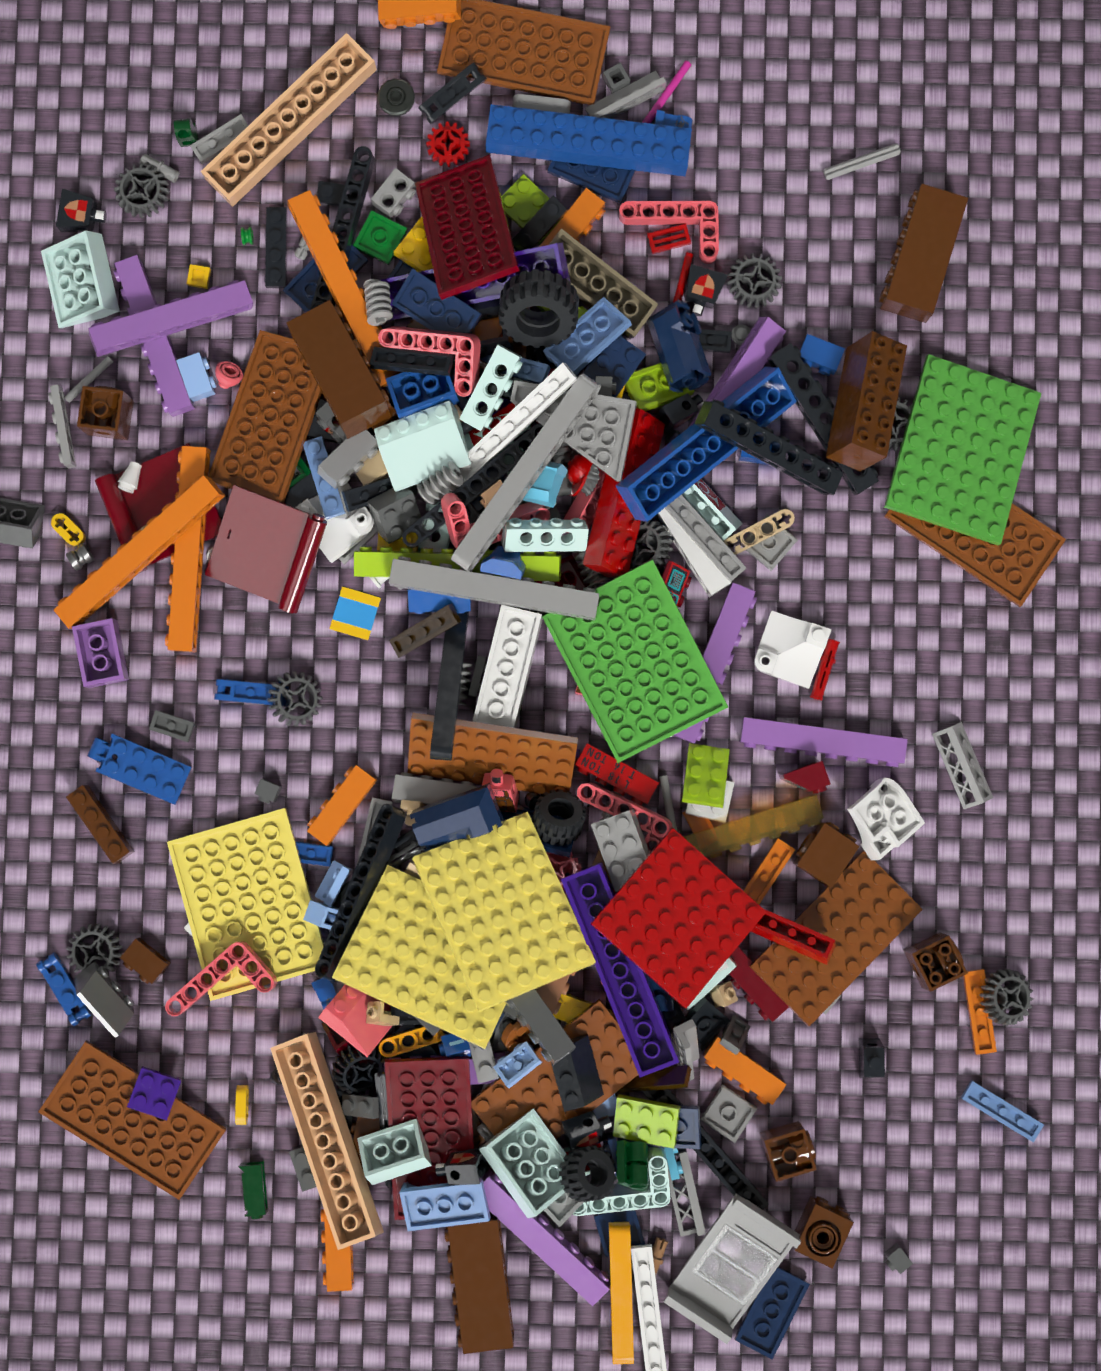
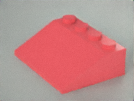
M346 984L318 1017L366 1057L370 1055L392 1027L366 1023L368 1002L380 1000ZM384 1003V1011L391 1012L389 1004Z

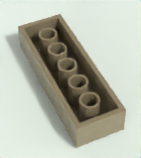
M561 229L550 244L563 243L570 282L577 290L579 300L591 308L600 299L606 298L631 321L632 325L622 334L629 339L634 338L656 309L658 303Z

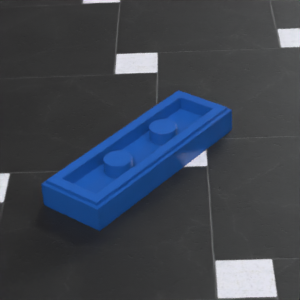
M296 842L301 863L331 866L334 846Z

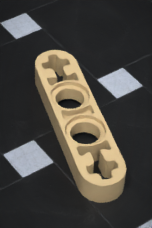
M788 509L780 510L727 538L724 543L727 546L728 542L735 544L738 542L736 537H739L740 543L744 548H741V545L734 548L735 552L733 553L738 555L789 528L794 522V514ZM781 514H784L785 516L789 515V524L782 522L778 524V527H780V529H777L776 523L772 519L775 518V521L777 522L782 518ZM762 524H771L773 531L770 534L763 533L761 529ZM747 532L753 533L755 537L754 542L746 543L743 535Z

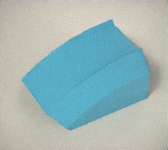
M549 462L523 498V501L554 508L561 484L568 471L566 467L561 463Z

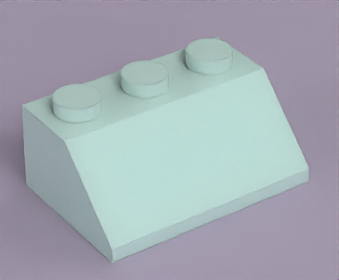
M417 1119L357 1138L364 1176L372 1185L432 1166L428 1146Z

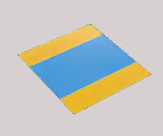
M342 587L330 629L368 640L381 598Z

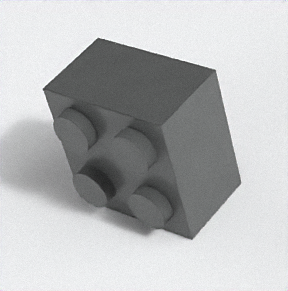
M392 488L367 501L378 534L388 544L403 537L405 530L421 518L414 494L409 488L397 492Z

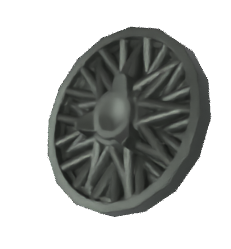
M391 79L381 85L377 99L380 108L385 113L391 116H401L412 109L415 102V94L408 82L402 79Z

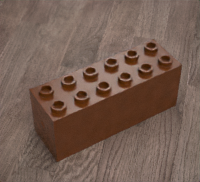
M921 184L918 190H914L907 206L909 207L908 212L905 214L902 222L903 229L899 233L896 242L898 246L890 261L892 265L884 281L887 285H885L878 302H881V310L927 323L936 307L968 197L925 184Z
M329 300L286 322L295 344L347 439L391 417L389 409L392 407L388 401L389 398L384 389L381 388L376 374L372 372L366 356H363L356 338H353L352 331L347 322L344 321L338 306L334 307Z
M871 331L846 348L826 458L862 471L887 457L907 345Z
M490 1213L491 1218L488 1222L448 1226L444 1229L445 1241L450 1243L447 1250L448 1263H452L450 1282L455 1284L452 1292L453 1305H457L455 1323L456 1327L460 1326V1329H458L459 1335H457L458 1347L463 1349V1354L514 1348V1328L500 1220L492 1213Z

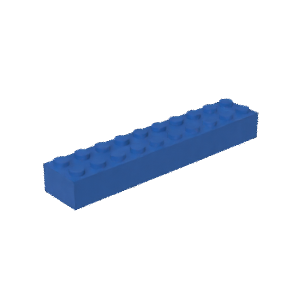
M491 104L486 137V153L626 170L633 169L635 171L685 177L688 168L692 129Z
M764 367L721 402L725 404V408L739 411L741 413L740 416L743 418H751L757 421V425L762 428L770 424L797 401L779 367ZM722 416L720 417V423H721V424L723 423V417H722ZM694 423L619 482L616 488L635 520L648 522L739 448L698 427ZM739 425L737 426V433L740 430Z

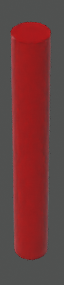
M685 253L673 303L678 299L682 301L693 258L692 253Z

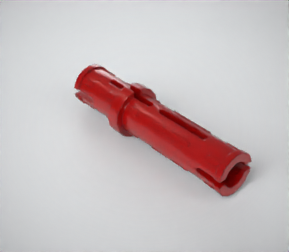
M828 639L823 656L820 658L821 663L810 695L813 699L823 700L832 665L836 662L835 655L840 644L839 641Z

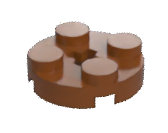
M519 1021L514 1025L508 1024L501 1036V1040L509 1052H513L518 1044L526 1041L532 1047L535 1045L528 1035L530 1033L527 1026L522 1027Z

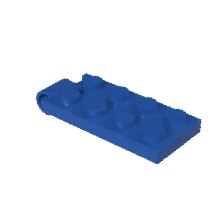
M111 734L112 739L110 743L95 737L87 756L101 762L96 772L176 805L192 769L191 766L115 734ZM114 754L118 756L117 760L113 759Z

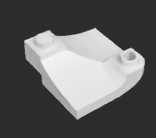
M348 482L344 486L340 485L338 487L346 514L326 520L327 526L319 547L331 563L366 537L374 524V519L366 507L350 512L346 510L341 491L351 489ZM319 496L309 500L306 499L295 507L312 515L317 513L324 516ZM365 517L364 521L361 522L360 518Z
M771 611L754 658L755 667L760 672L809 689L826 647L831 629ZM762 658H767L769 663L767 665L762 664Z
M890 778L876 780L870 786L871 789L847 809L860 833L862 840L860 845L871 860L882 859L890 850L899 847L925 824L904 790Z

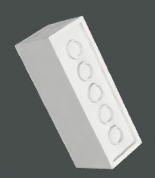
M501 604L473 722L516 728L543 620L542 614Z

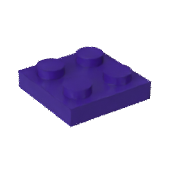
M142 1066L127 1107L167 1120L182 1079Z

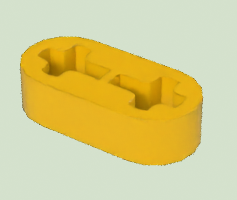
M59 513L52 517L51 526L67 543L78 547L85 542V533L68 516ZM58 519H65L64 524L68 527L66 530L61 526L57 527L59 525ZM72 531L75 534L79 533V541H71L73 537L69 534V532Z
M237 1085L236 1125H247L249 1086Z

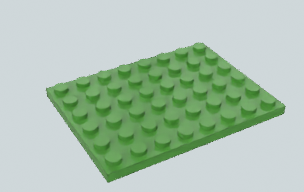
M928 354L925 358L884 508L995 545H1000L1041 393Z
M653 559L595 589L596 593H599L595 621L553 613L542 616L617 763L728 708Z

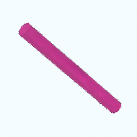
M685 60L642 123H652L656 117L657 110H661L692 66L690 62Z

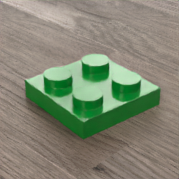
M371 210L353 246L357 250L390 265L394 258V250L402 242L408 229Z

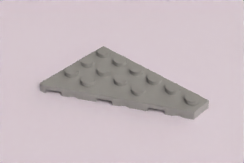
M514 380L510 401L517 406L538 384ZM567 389L535 420L544 426L569 390ZM597 394L564 442L614 480L621 482L637 402Z

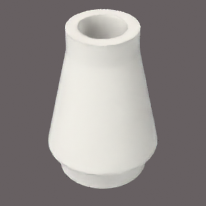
M131 461L118 480V488L128 493H134V490H137L142 466Z

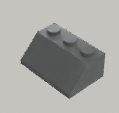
M0 498V543L33 549L40 536L45 505Z
M94 962L75 976L76 995L116 1038L134 1015V1001L128 994L125 996L122 993L119 983L116 980L112 981L108 977L109 973L103 966L99 967Z

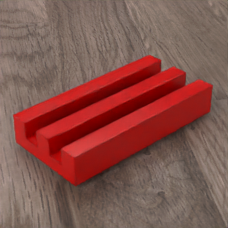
M686 224L647 233L652 254L691 245ZM682 230L684 231V233L653 241L654 237ZM686 238V240H682V241H678V242L666 244V245H663V246L655 247V245H659V244L671 242V241H674V240Z

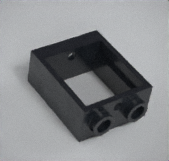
M500 298L469 304L482 313L478 321L499 317ZM475 327L470 334L475 335ZM502 329L503 337L480 341V358L493 354L497 345H502L512 351L513 340L511 336L508 337L504 329ZM468 340V348L471 349V343Z

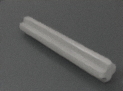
M895 143L825 168L823 171L826 180H830L895 157L900 154V147Z

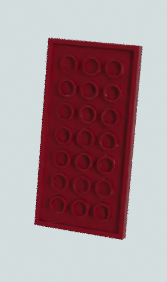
M490 154L415 183L436 285L441 300L520 271Z
M469 1056L385 1059L389 1127L417 1119L428 1146L432 1165L392 1179L395 1220H405L399 1194L404 1182L408 1181V1184L417 1187L448 1183L447 1176H437L436 1164L446 1163L449 1155L453 1152L474 1149Z

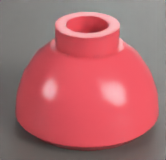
M222 361L216 366L215 376L219 386L228 389L241 382L243 372L238 365L229 361Z

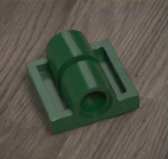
M617 1141L616 1177L618 1184L640 1192L648 1191V1144L641 1141Z

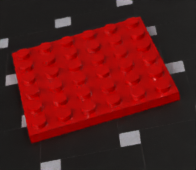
M671 828L590 924L682 1007L687 1008L760 921L766 911L680 833Z

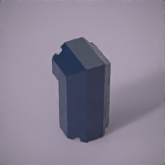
M679 299L649 317L647 324L669 389L682 393L684 392L683 388H688L689 391H692L708 383V376H711V371L699 340V334H701L702 330L698 318L694 313L690 314L687 311L690 309L688 304Z
M490 783L415 809L410 814L411 819L415 818L416 822L412 824L414 834L420 847L425 846L423 849L425 852L454 840L467 839V835L470 838H476L493 831L492 826L497 824L499 828L504 823Z

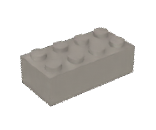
M634 809L591 824L616 893L650 854Z

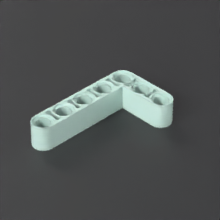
M648 1147V1191L640 1192L617 1183L614 1184V1189L610 1190L611 1194L609 1196H605L601 1200L584 1202L573 1215L583 1216L657 1208L669 1204L670 1188L664 1147Z

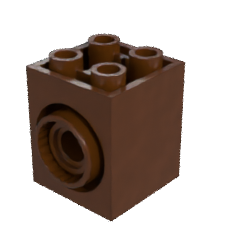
M82 386L77 427L88 436L128 440L134 401L124 391L117 388Z
M831 822L819 823L814 832L811 831L797 850V857L793 864L825 886L832 888L860 846L856 844L857 840L854 837L845 833L842 835L838 832L839 827Z
M939 932L903 950L921 988L929 992L968 974L962 955L949 935Z
M799 1121L759 1132L771 1174L776 1182L817 1170L814 1162L816 1153L810 1134Z
M810 1196L794 1230L800 1234L799 1239L801 1243L797 1249L795 1247L793 1249L833 1269L854 1222L845 1208L839 1205L832 1207L826 1199L820 1196L816 1198ZM824 1232L821 1236H817L818 1233Z

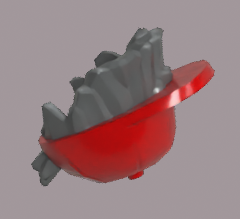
M579 453L568 462L567 479L573 484L570 496H576L580 491L585 493L586 496L591 495L600 479L598 467Z

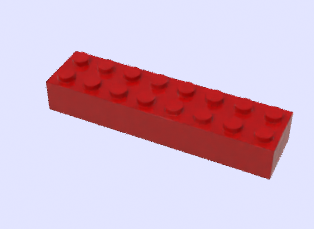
M642 409L635 410L622 480L659 451L665 424ZM605 474L583 565L608 578H618L629 571L641 521L635 520L617 490L616 485L619 482Z

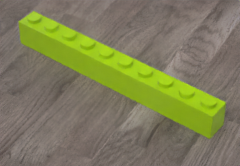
M363 546L360 547V550L354 551V576L390 577L393 559H398L399 556L411 558V562L419 563V560L432 562L431 565L439 566L440 563L452 565V569L460 570V566L451 560L454 549L443 548L441 552H433V548H421V551H413V548L402 547L400 551H392V547H380L379 551L372 550V547ZM487 549L472 572L481 573L482 561L494 550ZM556 551L544 552V554H536V552H523V554H520L523 563L526 565L522 577L531 578L534 581L561 580V555H556Z

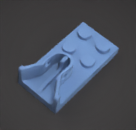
M603 297L578 319L576 329L565 341L562 340L558 345L552 344L551 347H546L543 352L549 363H554L557 367L562 363H566L578 377L581 370L632 324L624 314Z
M483 1179L480 1184L449 1185L444 1183L420 1187L408 1184L407 1181L403 1183L399 1192L408 1231L488 1222L491 1218Z

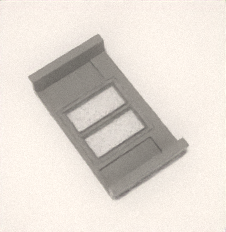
M735 1194L669 1286L664 1303L728 1344L732 1338L733 1328L790 1249L792 1247L797 1249L800 1245V1234L750 1201Z

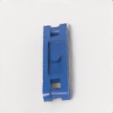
M216 679L217 694L215 693L214 700L273 705V701H267V698L272 697L268 690H275L271 684ZM226 687H231L230 695L225 694ZM281 695V696H280L281 705H282V706H285L286 700H285V698Z
M53 952L48 956V959L37 962L36 966L43 974L67 1014L69 1022L72 1026H76L83 1018L87 1019L92 1016V1012L76 995L75 983L58 955ZM54 965L57 970L51 973L49 967ZM78 1005L80 1011L75 1013L73 1008Z

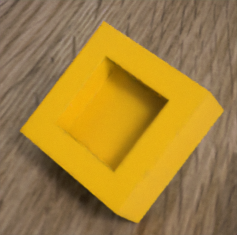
M190 264L187 285L208 289L211 273L210 267Z

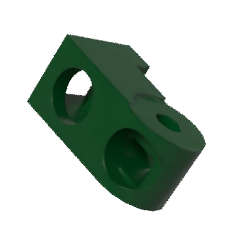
M191 118L174 120L175 136L180 147H188L198 141L197 125L192 123Z

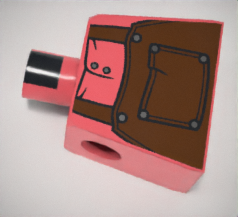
M493 769L491 773H485L482 786L490 783L500 811L516 812L519 794L514 776L503 774L501 769Z

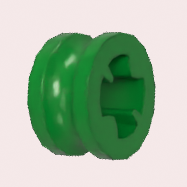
M251 226L248 229L241 227L243 246L247 243L254 244Z

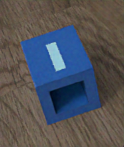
M453 1034L441 1036V1044L438 1045L441 1057L471 1056L468 1041Z

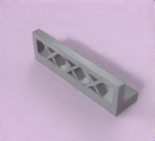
M654 71L597 101L594 105L586 107L585 111L588 116L613 119L662 93L666 88V81L664 77L660 78L658 73Z
M962 722L933 733V738L963 809L992 799L993 795ZM948 734L950 739L949 746L942 742L940 735ZM950 753L957 755V765L950 761ZM958 772L965 774V784L958 780ZM966 791L973 793L975 801L968 803L965 796Z
M692 1019L673 1028L675 1046L680 1056L679 1064L680 1066L688 1065L692 1069L689 1081L694 1079L693 1061L699 1059L697 1029Z
M680 1149L678 1153H675V1156L679 1155L683 1174H680V1177L685 1180L681 1191L673 1186V1180L671 1179L668 1167L669 1188L680 1236L695 1233L698 1236L705 1235L706 1232L687 1150ZM681 1195L689 1199L690 1202L686 1211L678 1207L677 1204ZM686 1215L694 1220L695 1228L683 1230L682 1222Z

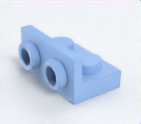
M333 861L315 897L324 901V904L330 907L333 906L352 869L337 861Z
M526 1041L518 1044L508 1056L501 1057L493 1068L506 1087L510 1088L540 1065L542 1061L535 1053L532 1045Z

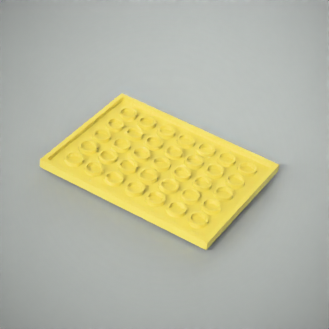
M286 808L167 842L202 970L230 945L238 941H244L273 972L277 982L315 971L324 942L319 926L303 920L308 904L312 899ZM239 945L235 947L236 955L242 956L244 954V949ZM221 959L219 966L222 970H227L228 963L226 960ZM250 961L248 964L249 970L256 972L257 964ZM236 966L211 988L208 994L210 1001L256 987ZM209 973L204 974L205 982L211 984L212 976ZM268 977L262 978L263 986L271 984Z
M528 812L505 820L499 828L497 824L492 826L493 831L476 838H470L467 835V839L454 840L412 858L478 1012L596 963Z
M387 865L332 978L486 1049L506 1003L502 1002L478 1012L422 881Z

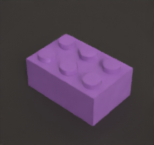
M111 618L72 626L83 687L93 688L129 680L118 620Z

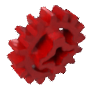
M446 121V126L444 127L439 123V129L432 128L433 135H427L429 141L426 142V146L430 148L427 150L428 155H433V162L439 160L440 166L444 162L447 163V167H450L451 162H454L457 166V160L464 161L463 154H469V150L466 148L470 147V141H466L469 138L468 133L463 134V127L457 129V123L450 126L449 121ZM448 138H449V141H450L449 151H447V147H446V144H447V142H448ZM437 151H441L445 156L439 154Z

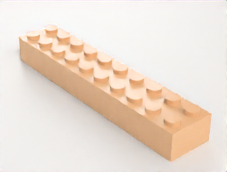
M346 33L201 170L205 180L233 207L377 70L375 61Z
M316 1032L307 1033L271 1047L270 1049L337 1249H343L384 1233Z

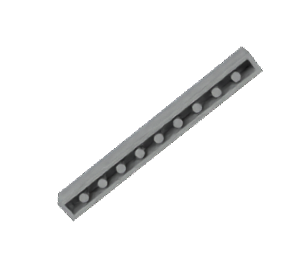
M401 556L398 559H393L389 584L393 587L594 621L596 618L599 593H596L595 589L584 588L582 591L576 590L573 585L563 584V587L554 586L555 583L550 581H542V584L534 583V579L522 577V580H517L506 576H493V574L486 572H468L460 567V570L452 569V565L440 563L439 566L431 565L432 562L426 560H419V563L411 562V558Z

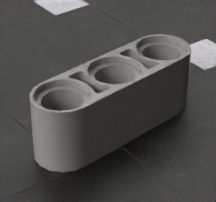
M516 94L513 96L512 107L570 114L571 102L560 98Z

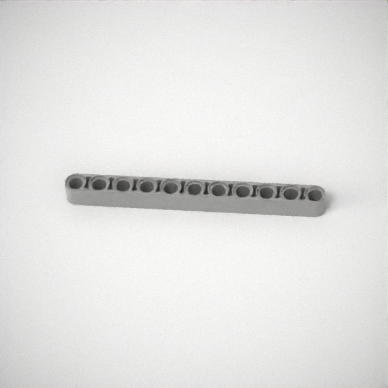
M584 373L578 377V380L574 382L457 547L451 558L453 562L468 572L474 569L594 400L601 388L599 383Z

